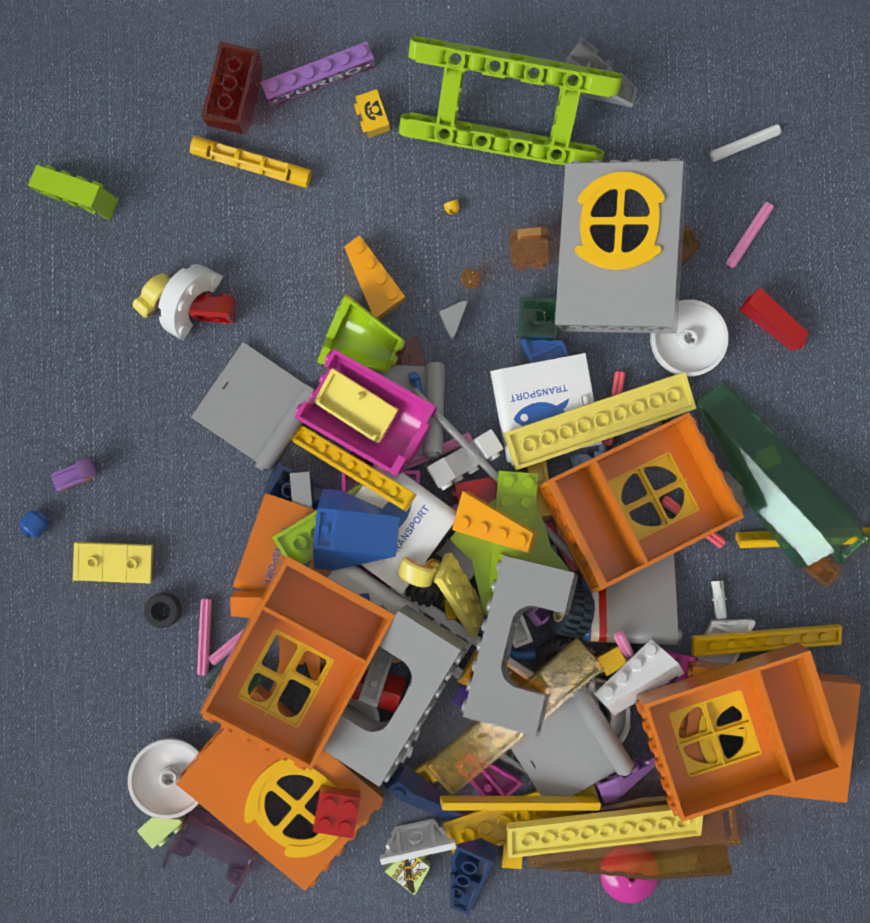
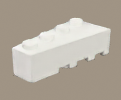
M651 639L594 694L603 706L613 715H616L633 705L638 700L636 695L656 689L661 685L665 686L670 683L669 680L676 676L680 677L685 673L679 663Z

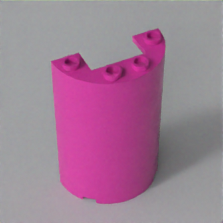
M333 349L332 353L329 352L325 358L324 366L328 370L320 377V384L317 390L314 389L312 391L309 403L304 401L298 405L294 418L391 474L399 476L405 469L403 465L405 463L410 464L424 442L432 425L429 420L431 417H435L437 407ZM332 368L337 369L340 373L399 409L380 443L372 441L315 404L314 400Z

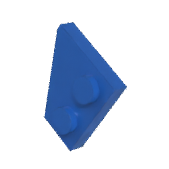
M520 340L530 363L569 356L563 341Z

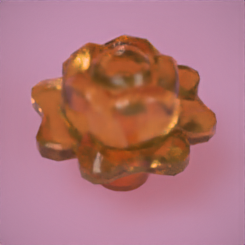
M468 268L461 272V282L465 287L475 290L480 285L478 281L480 277L479 272L469 270Z

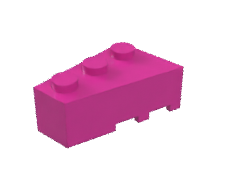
M469 747L454 760V765L481 796H510L523 784L520 777Z

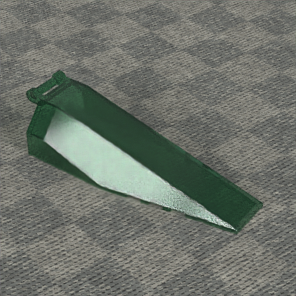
M725 381L695 402L714 439H717L720 444L723 456H726L732 473H735L740 485L743 487V494L750 507L796 569L807 567L830 553L839 564L843 565L852 554L862 546H867L870 543V535L863 531V521L854 509ZM855 535L858 540L842 552L839 547Z

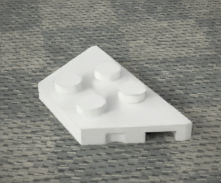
M753 619L711 620L704 635L752 631L756 621ZM740 653L696 657L700 661L733 664L736 663Z
M434 819L396 826L391 838L386 843L387 849L384 855H380L381 865L456 849L455 840L450 839L446 831L439 827Z

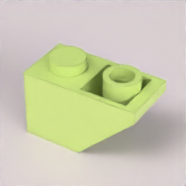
M184 815L172 819L151 817L137 832L152 849L157 844L161 847L169 839L167 836L172 831L175 834L184 826L182 822L186 817Z

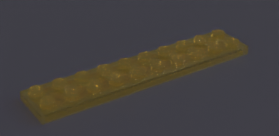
M576 638L520 686L550 694L545 719L603 671L604 667L584 644ZM477 721L427 763L426 768L453 796L526 734Z

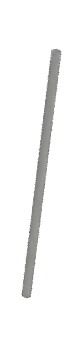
M417 387L411 391V392L414 393L415 395H417V396L421 397L422 399H424V400L430 402V401L418 390ZM437 409L434 418L497 483L498 472ZM544 522L548 537L573 562L574 559L567 545Z

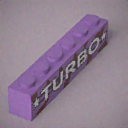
M366 41L261 82V85L271 108L375 68L374 57Z

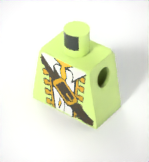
M427 855L388 863L385 872L415 895L430 868V861L426 859Z

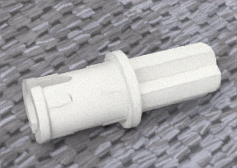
M723 580L711 581L713 599L711 600L714 601L716 619L727 618L725 604L727 598H725Z

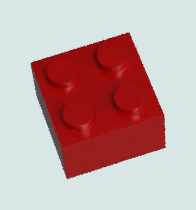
M321 785L313 823V832L353 839L361 792Z

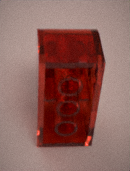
M220 41L201 115L207 126L243 135L248 133L262 80L263 65L258 50Z

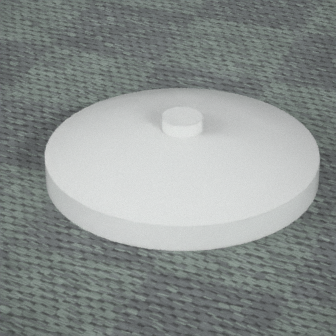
M697 300L679 301L677 334L651 333L650 343L655 358L666 370L673 374L686 372L687 377H694L712 370L722 360L728 346V330L722 316L710 305Z
M176 738L160 739L145 746L134 758L128 773V789L136 806L144 813L159 819L177 818L194 809L198 802L177 786L176 783L181 772L199 753V750L190 743Z

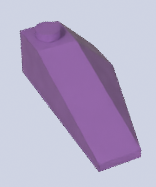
M653 752L633 759L634 767L629 775L623 776L614 772L595 783L604 803L616 802L619 799L618 797L623 796L655 767L654 759L657 758H655Z

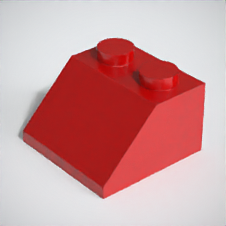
M201 293V296L198 295L194 299L189 315L199 322L235 324L237 301L231 298L232 295L220 294V297H215L210 293Z

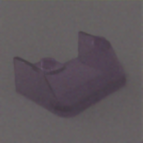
M195 808L190 812L174 839L161 867L165 869L174 853L187 857L192 854L195 848L229 865L226 871L228 881L236 885L228 901L232 904L258 852L209 811L203 808Z

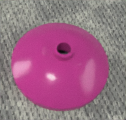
M625 844L615 846L605 855L601 863L600 878L603 887L617 901L623 903L640 902L652 894L658 882L659 871L656 860L647 849L640 845ZM630 875H635L633 880L628 879Z

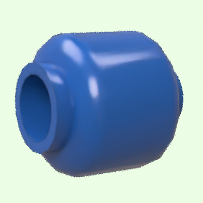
M30 510L19 521V525L22 527L20 532L27 538L30 536L39 538L48 529L49 519L39 510Z

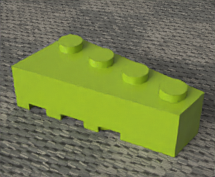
M36 165L28 184L29 187L38 193L59 201L62 200L74 207L79 206L92 214L97 212L108 220L111 219L118 202L116 197L103 189L104 185L96 181H92V183L87 182V179L79 175L76 178L72 177V174L64 170L57 172L55 168L49 165H45V167Z

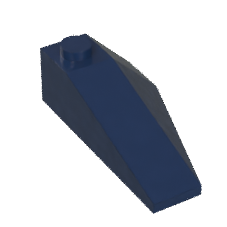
M277 462L268 478L262 498L267 493L292 502L290 473L296 471ZM310 479L312 506L314 510H317L322 490L328 488Z
M482 838L457 845L451 858V908L469 915L495 862L498 845Z

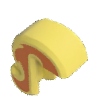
M165 273L151 278L142 288L141 295L133 301V308L144 318L153 315L159 306L162 292L171 278Z
M405 556L401 561L397 574L407 583L418 587H429L432 585V582L436 584L434 579L441 561L430 559L421 565L417 561Z

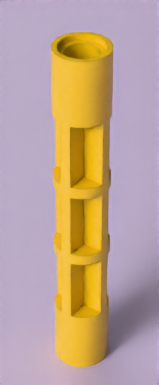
M194 135L191 141L190 153L304 188H307L310 183L311 169Z

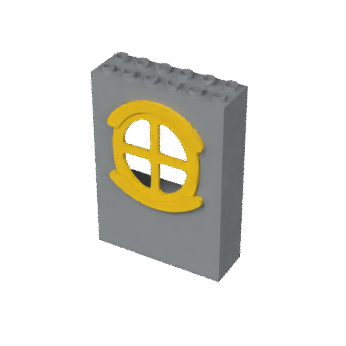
M677 158L669 159V161L650 159L649 162L632 159L629 162L611 160L610 163H602L599 160H593L590 163L572 161L565 164L555 325L561 331L677 334L687 180L684 161ZM609 190H617L616 215L614 217H592L591 212L597 200ZM626 190H635L644 197L649 206V216H624ZM592 225H615L613 252H605L596 245L590 232ZM625 225H648L649 230L641 244L630 252H622L623 227Z

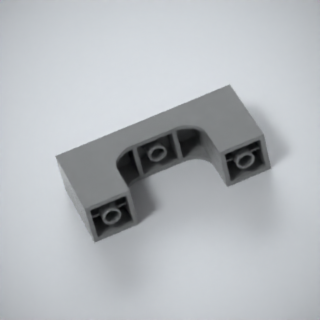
M503 556L502 560L499 559L496 571L499 572L498 577L492 583L491 590L494 593L492 599H489L487 604V611L489 613L487 619H484L482 624L484 634L477 644L479 654L472 664L474 674L467 684L469 694L462 704L463 717L536 737L541 734L550 694L521 687L515 684L509 676L507 666L517 623L520 616L531 608H543L569 615L578 575L573 572Z
M408 605L398 610L379 646L407 664L412 675L409 690L391 720L385 722L373 720L348 704L323 750L379 787L383 781L387 783L406 754L409 745L415 739L416 732L427 718L425 715H428L437 702L434 698H438L446 687L447 683L444 681H448L455 672L457 666L454 664H458L465 655L467 649L464 647L467 642Z

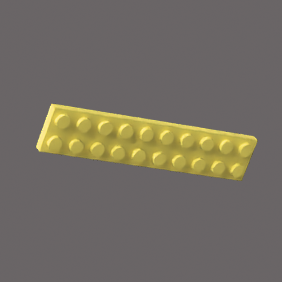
M682 372L506 431L504 436L514 468L518 470L694 410L696 406L686 372Z
M669 805L512 822L507 823L508 858L701 836L703 816L681 822L678 816H674Z

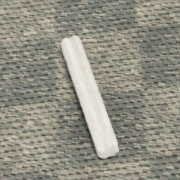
M776 124L715 149L710 153L711 160L715 162L776 137L782 132L781 128Z

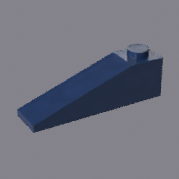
M407 764L395 770L387 783L383 781L387 790L407 804L446 820L455 819L463 815V811L442 810L440 796L444 795Z

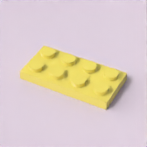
M451 552L446 553L434 580L469 636L475 637L478 635L485 614L482 602L476 590L470 584L467 575L461 569L458 560L455 559Z

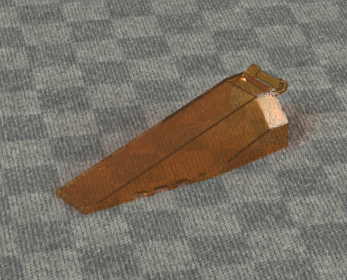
M663 794L640 797L600 807L599 811H584L568 816L668 805L666 799L668 796ZM737 804L703 815L701 836L528 856L529 868L603 874L606 876H622L643 880L733 875L726 846L742 845L736 819ZM722 812H728L731 834L729 839H725Z

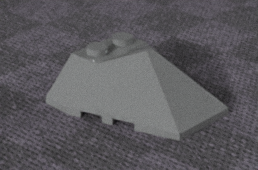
M581 36L564 61L565 63L615 72L610 67L612 63L609 60L605 62L598 55L600 51ZM570 75L568 77L570 80L578 79L576 75ZM623 75L620 92L617 96L605 97L583 92L581 94L590 99L632 107L638 88Z

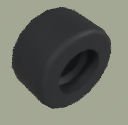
M159 593L151 596L144 606L146 621L156 628H166L175 624L182 613L179 599L170 593ZM160 603H166L170 608V613L165 618L159 617L156 613V607Z

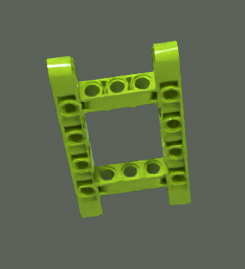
M413 36L410 38L409 58L416 60L415 62L445 68L438 116L413 112L402 114L399 124L400 135L564 166L572 161H581L583 163H590L593 160L603 161V150L596 148L597 146L572 142L570 138L580 93L605 97L619 95L623 75L620 73L426 37ZM452 54H459L461 59L453 58ZM496 60L500 63V65L493 66L491 64V61ZM537 68L539 72L532 73L530 69ZM471 70L482 72V75L504 79L505 77L520 79V82L542 86L544 84L559 86L560 93L550 137L457 120L464 72ZM570 75H576L578 79L570 80L568 77ZM447 129L449 133H443L441 130ZM485 136L487 139L481 140L478 137ZM516 143H523L524 146L518 147ZM558 149L561 151V153L556 154L553 152V150Z

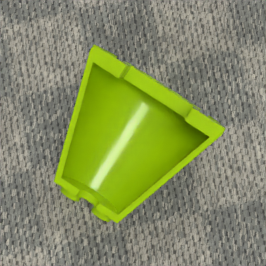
M344 294V298L341 299L327 332L317 363L325 364L324 361L329 352L332 353L333 349L371 370L388 372L391 366H395L398 356L395 354L398 350L402 351L405 340L352 297Z

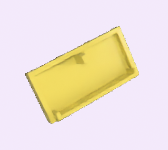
M335 368L331 369L314 400L316 405L377 443L382 441L399 411L398 408L384 401Z
M74 542L73 581L152 583L153 545Z

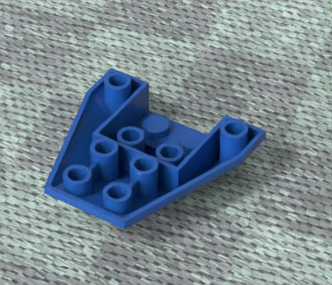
M323 489L316 516L313 543L314 568L338 570L396 557L400 517L347 492Z

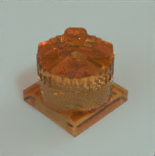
M549 227L515 229L509 232L508 246H510L511 264L515 267V270L523 271L526 270V267L534 266V269L545 268V264L550 261L548 248Z

